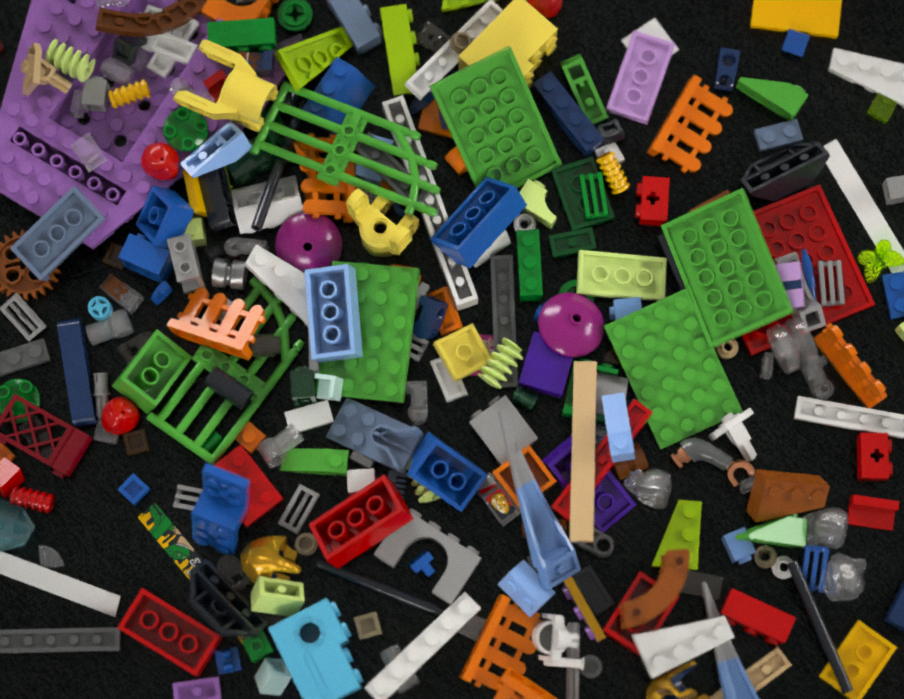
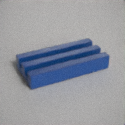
M805 545L802 572L806 579L810 551H814L810 584L808 583L811 592L818 590V592L823 593L829 548ZM819 552H823L818 584H815Z

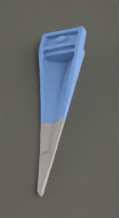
M497 409L533 567L538 570L543 589L550 590L581 571L573 545L553 514L522 454L504 410Z
M702 582L701 587L708 619L719 617L720 614L706 582ZM731 640L714 647L723 698L759 699Z

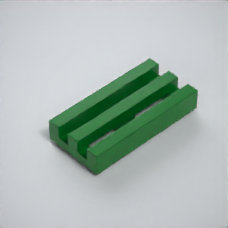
M602 172L580 175L586 219L607 217L608 209ZM595 179L598 180L603 212H599L597 196L594 184ZM588 180L590 183L591 196L594 208V213L590 214L585 181Z

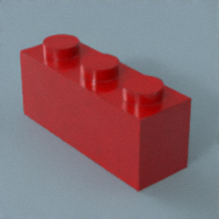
M733 588L729 590L719 613L720 616H725L729 625L735 626L737 623L745 627L743 631L753 636H756L757 633L766 637V642L775 646L786 642L796 619L794 616Z

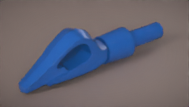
M803 249L801 250V260L805 281L810 293L817 301L814 289L816 283L813 277V266L807 250Z

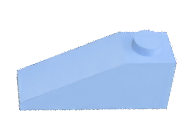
M229 121L183 160L180 165L195 178L236 162L252 146L244 133L232 121Z
M622 392L602 396L612 463L634 460L635 454L625 394Z

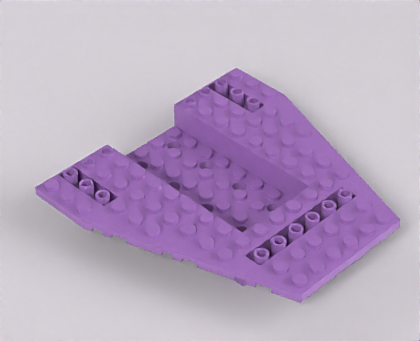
M31 0L0 109V193L41 218L73 186H77L107 218L82 242L92 249H95L115 233L116 229L125 222L130 221L136 213L142 210L152 185L170 189L169 187L176 181L184 178L183 170L185 169L181 165L177 177L170 181L152 178L146 174L141 166V158L147 146L159 142L168 144L163 133L165 120L172 112L183 107L173 100L178 90H186L216 103L205 89L203 81L220 69H222L227 77L232 72V68L208 58L197 49L187 65L176 62L174 72L165 79L147 69V65L155 52L152 51L151 53L138 48L135 64L129 66L112 57L115 39L120 35L95 31L99 7L127 13H144L147 5L163 10V8L172 5L177 0ZM201 14L194 18L200 24L196 30L198 36L196 39L190 40V42L198 46L203 39L208 40L207 22H213ZM57 39V47L62 43H66V51L72 46L74 47L73 54L81 50V58L85 54H89V62L96 59L89 79L93 76H98L105 80H113L114 86L110 88L112 91L116 87L120 89L122 85L127 87L129 83L133 85L135 81L139 83L142 82L141 79H145L151 95L150 98L144 97V100L137 99V102L131 101L129 105L125 103L123 107L119 105L117 109L112 107L109 99L107 112L87 111L81 104L84 82H80L77 78H71L70 74H63L62 70H56L55 72L72 83L70 90L66 94L47 83L46 85L38 84L29 96L22 95L24 73H21L23 59L26 60L28 50L33 43L41 44L42 59L45 60L47 49L51 42ZM274 55V77H257L275 84L278 88L286 74ZM270 100L265 101L262 111ZM144 101L151 103L150 108L146 111L139 109L140 104ZM83 115L90 116V121L86 125L79 124V119ZM203 115L208 124V136L205 142L230 120H213ZM234 123L241 131L243 130L244 126ZM119 137L127 139L126 144L122 147L115 145ZM175 149L180 163L195 151L183 152Z

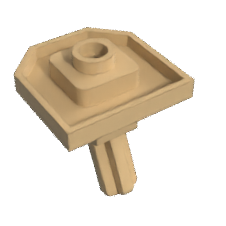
M39 43L31 45L26 60L23 59L21 73H24L22 95L29 96L38 84L46 85L47 83L66 94L70 90L72 83L56 73L57 68L42 59V48Z

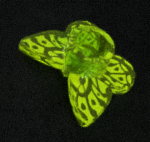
M885 239L879 241L873 251L864 250L858 255L859 263L865 265L864 275L868 283H872L877 279L882 268L904 265V258L897 251L891 250V243Z

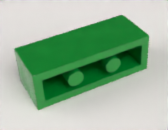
M274 17L207 22L208 41L229 50L248 53H263L264 51L277 50Z
M539 229L517 230L516 245L520 302L542 301Z

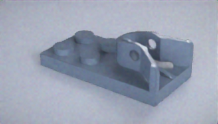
M73 186L10 249L40 281H48L51 279L49 275L107 218L77 186Z
M346 398L326 438L352 451H357L373 461L404 475L416 448L421 443L425 434L414 425L410 427L350 398Z

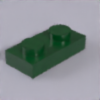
M592 227L548 236L553 259L578 254L579 250L595 251L597 249Z

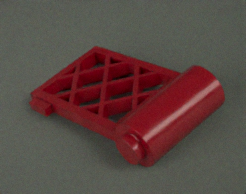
M15 393L0 416V428L3 423L12 421L15 432L9 435L0 433V443L5 446L8 442L53 468L52 473L62 479L65 476L70 478L93 439ZM16 401L25 405L26 414L14 417L12 408ZM29 407H30L31 409L35 410V411H34V412H30V411H29ZM36 414L44 415L46 425L34 428L31 416ZM28 417L30 429L18 432L15 420ZM48 418L54 421V423L49 424ZM61 425L66 428L62 437L53 439L50 427ZM47 428L50 440L37 443L35 431ZM31 432L34 444L29 446L21 445L19 435ZM16 436L17 442L11 439V437ZM51 443L53 452L47 460L40 455L38 446ZM31 448H35V449H36V453L33 452V451L30 450V449H31Z

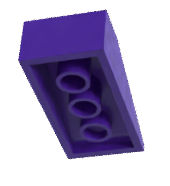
M572 435L541 460L563 489L571 481ZM611 471L607 473L597 486L594 495V526L602 533L636 506V503Z

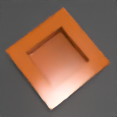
M248 421L235 440L252 454L266 436Z

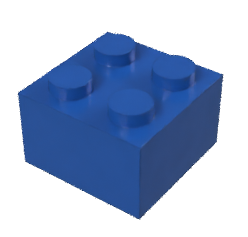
M152 185L135 225L154 245L169 248L167 239L184 235L193 217L194 210L175 190Z
M129 233L118 256L125 268L159 283L163 280L167 282L174 268L169 248L156 246L149 242L148 237L139 233L136 236Z

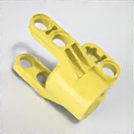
M203 39L198 49L208 58L233 68V71L225 80L217 103H213L186 90H178L173 100L179 105L213 120L228 119L250 130L259 132L262 125H264V118L260 117L264 103L267 100L274 101L277 99V86L258 78L256 72L241 54Z
M358 188L347 199L346 207L348 214L359 226L363 247L374 257L384 258L393 254L400 255L412 241V236L419 227V219L414 215L412 217L405 215L395 225L384 216L390 207L394 205V202L377 196L370 205L368 195ZM383 225L387 229L384 233L380 234L375 232V228Z

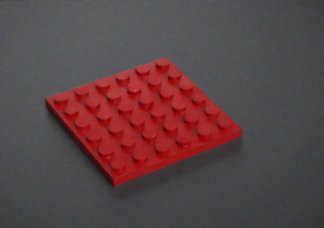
M820 184L753 211L773 260L796 252L802 267L801 250H807L813 266V277L816 283L814 289L819 304H821L817 263L818 261L841 260L845 304L843 306H822L826 325L875 305ZM824 267L826 301H830L827 267ZM833 267L835 301H838L836 268ZM790 314L742 335V338L750 356H753L809 332L805 333L802 331Z

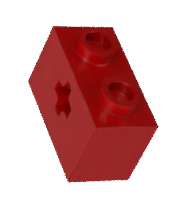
M643 176L641 183H637L636 196H640V204H636L635 218H639V225L661 226L667 223L670 178ZM649 198H654V205H650Z
M888 433L858 434L856 436L857 480L886 481L893 471L892 462H889L892 441L888 439ZM874 452H875V456H877V457L880 458V459H878L876 462H875V459H874V458H871V456H870V455H872Z

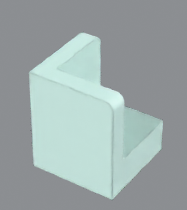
M315 373L314 378L319 380L316 398L340 401L344 379L333 375Z
M265 658L255 675L260 694L281 695L292 678L284 660Z

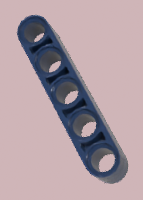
M80 318L57 322V329L73 425L77 428L98 424L82 321Z

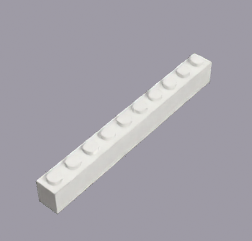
M403 95L382 102L386 120L407 127L411 131H416ZM391 131L396 147L401 148L395 135ZM406 137L414 153L426 158L420 140ZM401 158L404 168L410 173L408 161ZM418 165L420 179L429 182L431 185H436L431 169ZM427 191L429 196L422 203L427 205V207H433L438 210L436 217L421 213L431 238L447 221L448 215L440 194H432ZM432 243L457 311L477 305L478 296L467 267L454 262Z

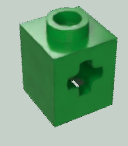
M263 630L255 637H248L242 641L254 663L275 653L266 632Z

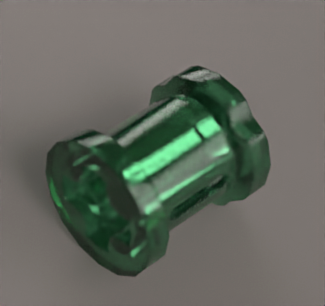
M519 385L510 402L522 406L530 413L538 401L539 395L536 394L534 396L525 391L523 386Z

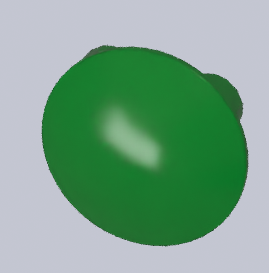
M180 107L165 120L163 133L167 143L172 148L178 151L189 152L196 150L205 142L208 136V124L202 114L186 107Z
M12 379L0 386V416L14 393L40 407L39 391L30 381ZM16 401L12 408L14 417L26 414L25 405ZM29 407V411H30V412H34V411H35V410H33V409H31V408ZM28 417L15 420V422H26L28 421Z

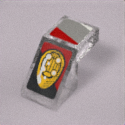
M489 472L476 493L486 503L499 523L505 526L521 514V512L501 484Z

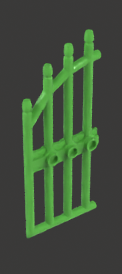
M283 81L276 96L277 99L274 100L250 153L257 156L261 149L319 172L317 179L329 185L337 187L339 182L342 181L406 206L404 213L412 217L414 210L426 213L432 217L437 216L438 210L433 207H427V205L417 201L419 188L437 195L441 191V188L437 185H431L429 182L420 179L418 165L436 170L438 164L415 154L406 137L420 140L421 134L419 132L411 131L407 127L303 87L296 92L290 82ZM288 91L346 113L342 125L283 103ZM282 111L336 132L337 135L333 144H329L275 123L274 120L278 112ZM367 122L392 131L401 148L363 134ZM271 130L328 152L324 163L321 164L267 143L265 139ZM358 142L407 160L410 175L353 153ZM349 161L411 185L409 198L344 173Z
M252 277L249 282L254 288L244 300L246 304L245 311L249 310L260 294L269 305L264 310L266 321L264 324L260 323L254 337L257 336L273 313L279 328L248 370L236 363L239 357L233 355L227 357L219 350L202 345L192 358L197 364L158 416L151 412L147 417V420L213 466L220 460L295 359L298 351L304 346V342L299 339L295 342L293 348L290 349L289 328L297 316L291 312L285 319L280 306L282 300H279L276 296L274 297L266 288L267 285H264L255 277ZM281 342V363L265 383L257 378L255 374L277 344ZM218 366L254 391V394L251 398L252 402L214 453L211 454L201 446L233 404L225 400L195 441H192L183 433L214 391L207 387L176 429L165 422V420L205 368L211 372Z

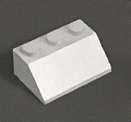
M296 175L279 180L262 229L275 228L283 224L291 216L303 212ZM267 182L231 190L240 234L256 232L251 228Z

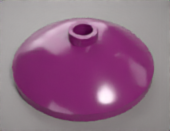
M301 212L291 216L280 227L275 243L278 258L303 273L307 269L332 266V261L340 259L342 252L341 234L334 222L328 217L319 215V218L316 219L312 218V214ZM306 242L311 243V250H305L304 244Z
M576 293L558 294L549 299L540 311L538 318L540 335L550 349L562 356L576 358L588 355L598 347L604 335V320L600 310L591 300ZM573 317H577L579 322H575Z

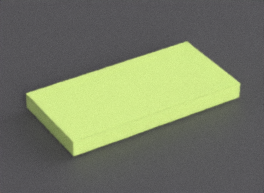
M579 250L576 294L615 299L640 297L641 301H660L666 296L667 258Z

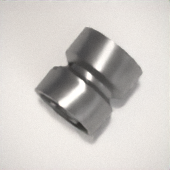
M215 258L212 270V286L225 288L227 285H230L231 289L244 290L248 268L244 265L246 261L234 260L230 263L228 259Z

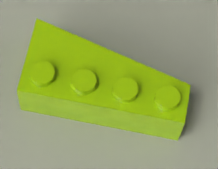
M406 4L380 8L393 95L394 97L411 95L413 93L404 85L417 72L416 66H420L419 55L414 53L413 44H417L415 31H410L409 25L410 22H413L412 10L407 9Z

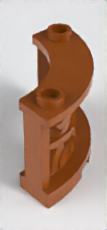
M689 549L667 550L666 555H661L659 576L652 589L643 596L626 601L623 605L619 606L621 629L636 627L650 621L674 601L687 577L690 561Z

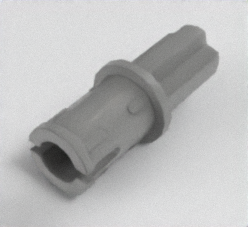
M93 373V396L96 397V415L98 418H101L103 409L108 402V396L111 395L108 389V373Z

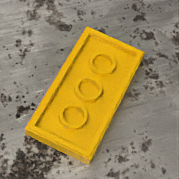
M753 0L750 28L788 32L790 28L812 36L837 39L842 0Z

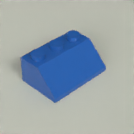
M336 57L314 92L361 110L374 90L375 85L355 67ZM310 99L302 108L303 111L342 125L346 113ZM315 125L323 131L327 132L328 134L337 135L336 132Z
M430 432L426 434L416 448L407 474L461 512L488 476L480 467Z

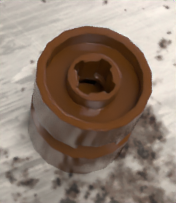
M637 441L633 442L635 459L616 462L612 467L619 481L631 476L632 471L638 473L649 468L645 454Z

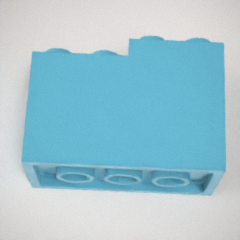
M327 598L268 628L302 699H343L362 689L360 683L364 682L357 668L353 670L350 664L354 660L348 648H342L350 643L348 637L352 635L346 623H340L338 617L341 616V613L334 601L330 603Z

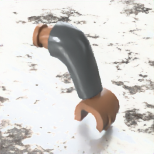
M685 439L680 442L682 447L677 450L678 453L676 455L674 453L671 454V457L680 468L683 467L682 464L684 462L688 463L693 460L694 463L705 461L722 470L726 469L728 471V478L734 487L739 484L733 476L735 469L739 467L745 468L748 475L755 476V470L749 462L742 459L733 461L731 456L703 439Z

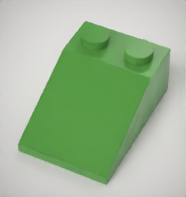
M157 329L123 370L112 387L148 414L158 405L192 356Z

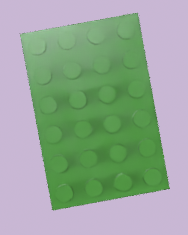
M510 46L429 86L475 188L486 177L518 188L524 185L528 179L532 181L562 165Z
M743 188L661 225L685 288L695 306L694 310L709 348L713 349L795 313Z
M332 261V266L349 264L356 269L363 357L319 363L318 374L333 375L344 379L341 397L404 403L420 269ZM317 379L315 394H317L318 383H319V380H318V379Z
M687 289L681 290L603 326L637 401L653 411L647 423L659 449H663L722 422L720 419L730 412L733 415L743 412L714 348H709L695 313V306Z

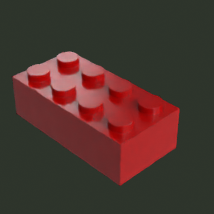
M384 474L309 523V526L326 560L339 569L414 518L395 483Z
M143 588L117 627L197 677H200L224 638Z

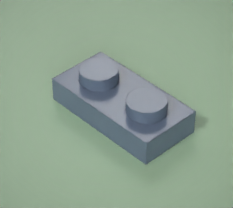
M797 119L754 130L759 152L803 141Z

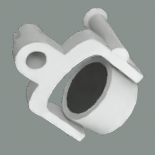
M542 613V618L550 620H543L538 623L531 635L534 647L540 653L547 654V656L539 655L538 660H543L545 666L580 668L583 671L585 665L584 657L581 659L561 658L562 652L566 647H578L579 642L572 641L579 640L578 633L568 632L566 626H564L563 615Z

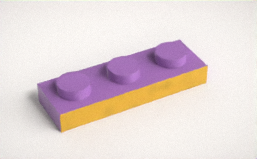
M572 576L564 580V587L561 589L568 600L572 598L576 605L573 610L577 618L585 621L587 627L584 630L589 639H595L596 643L605 639V634Z

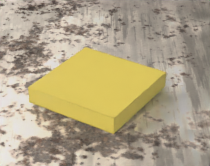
M473 323L433 343L454 383L479 371L482 366L487 367V359L493 360Z

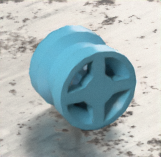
M96 296L89 301L88 311L95 320L101 322L108 320L112 316L113 307L105 297Z

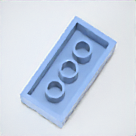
M349 264L305 270L311 359L322 363L363 357L356 269Z

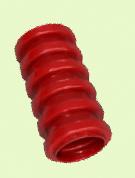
M16 485L10 494V504L13 506L17 504L18 507L23 505L26 509L31 507V510L38 509V512L44 510L48 514L54 505V495L51 493L47 495L46 492L41 494L39 490L33 492V489L26 490V487L20 489Z

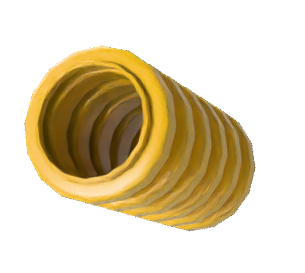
M141 79L142 82L138 83V81H135L133 85L129 83L127 87L122 85L120 89L116 87L114 91L108 90L112 107L117 109L119 105L123 107L125 103L129 105L131 101L137 102V99L144 100L146 96L150 98L151 93L147 81Z
M610 151L599 156L596 162L600 163L599 168L603 169L602 174L606 176L605 180L609 182L608 186L612 188V194H619L627 190L630 183L626 182L627 177L623 176L624 171L620 170L621 165L617 164L618 159L614 158L615 153Z

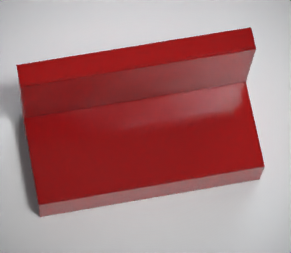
M852 495L849 499L847 524L893 531L895 512L899 510V501Z

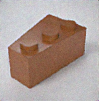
M756 469L746 512L755 522L823 508L825 507L830 486L819 475Z

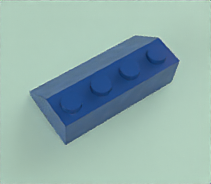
M486 177L430 240L454 262L471 268L527 204L516 186Z

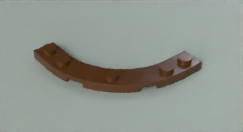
M207 0L176 1L172 5L163 8L161 12L151 14V12L127 13L99 7L95 31L128 37L164 34L194 19L201 12Z

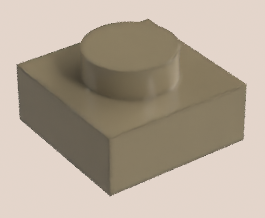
M376 611L354 617L360 640L382 634Z

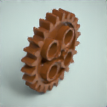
M22 229L20 236L13 231V238L10 239L5 235L6 242H0V292L2 294L7 292L6 296L8 298L18 293L20 297H24L26 302H29L30 295L38 300L37 293L40 292L45 296L46 292L44 289L46 287L53 290L50 283L51 281L58 283L54 275L61 274V271L56 268L49 275L51 279L48 281L32 280L33 272L25 266L18 256L14 260H9V255L13 252L10 247L26 233ZM13 273H19V278L16 281L11 282V275Z

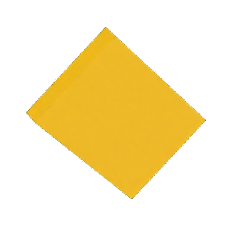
M857 620L837 649V653L854 689L843 694L849 699L863 698L897 648L860 620ZM828 662L818 677L842 693Z

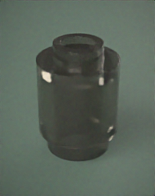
M274 334L254 335L256 340L253 344L249 343L248 345L253 352V357H272L275 354H281L280 336H274Z

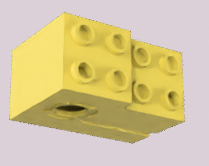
M513 0L458 56V70L460 71L510 46L528 88H530L533 84V72L542 62L540 59L545 54L550 55L556 48L558 29L526 0Z

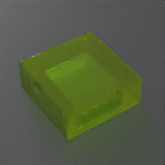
M878 92L867 114L887 123L897 102Z

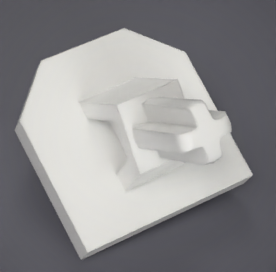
M751 408L741 414L738 412L733 415L730 412L720 419L722 424L708 436L712 442L726 433L730 441L738 447L745 461L754 460L757 454L749 441L751 437L742 423L754 412Z

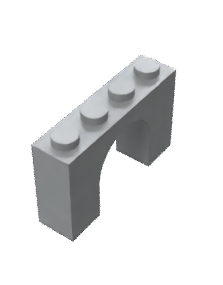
M410 508L409 511L414 519L384 538L374 556L394 569L407 548L414 542L428 539L439 543L447 553L448 564L432 594L447 604L452 605L480 563L481 557L478 556L480 552L469 545L467 548L460 545L459 538L451 533L448 535L440 532L441 527L431 520L429 523H426L420 519L422 515L419 512Z

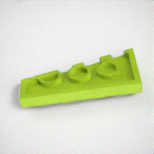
M342 26L279 49L274 55L297 92L333 63L336 57L339 58L349 50L353 43Z

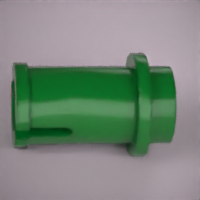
M214 431L201 447L212 453L223 441V438Z

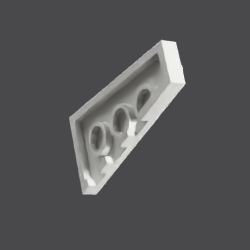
M837 48L833 49L829 72L851 83H857L865 87L866 90L872 93L875 92L885 97L884 99L892 103H898L904 108V64Z
M256 244L244 265L264 285H267L274 292V295L279 300H282L290 308V311L298 316L309 328L305 273Z
M725 616L631 635L650 678H654L735 638Z

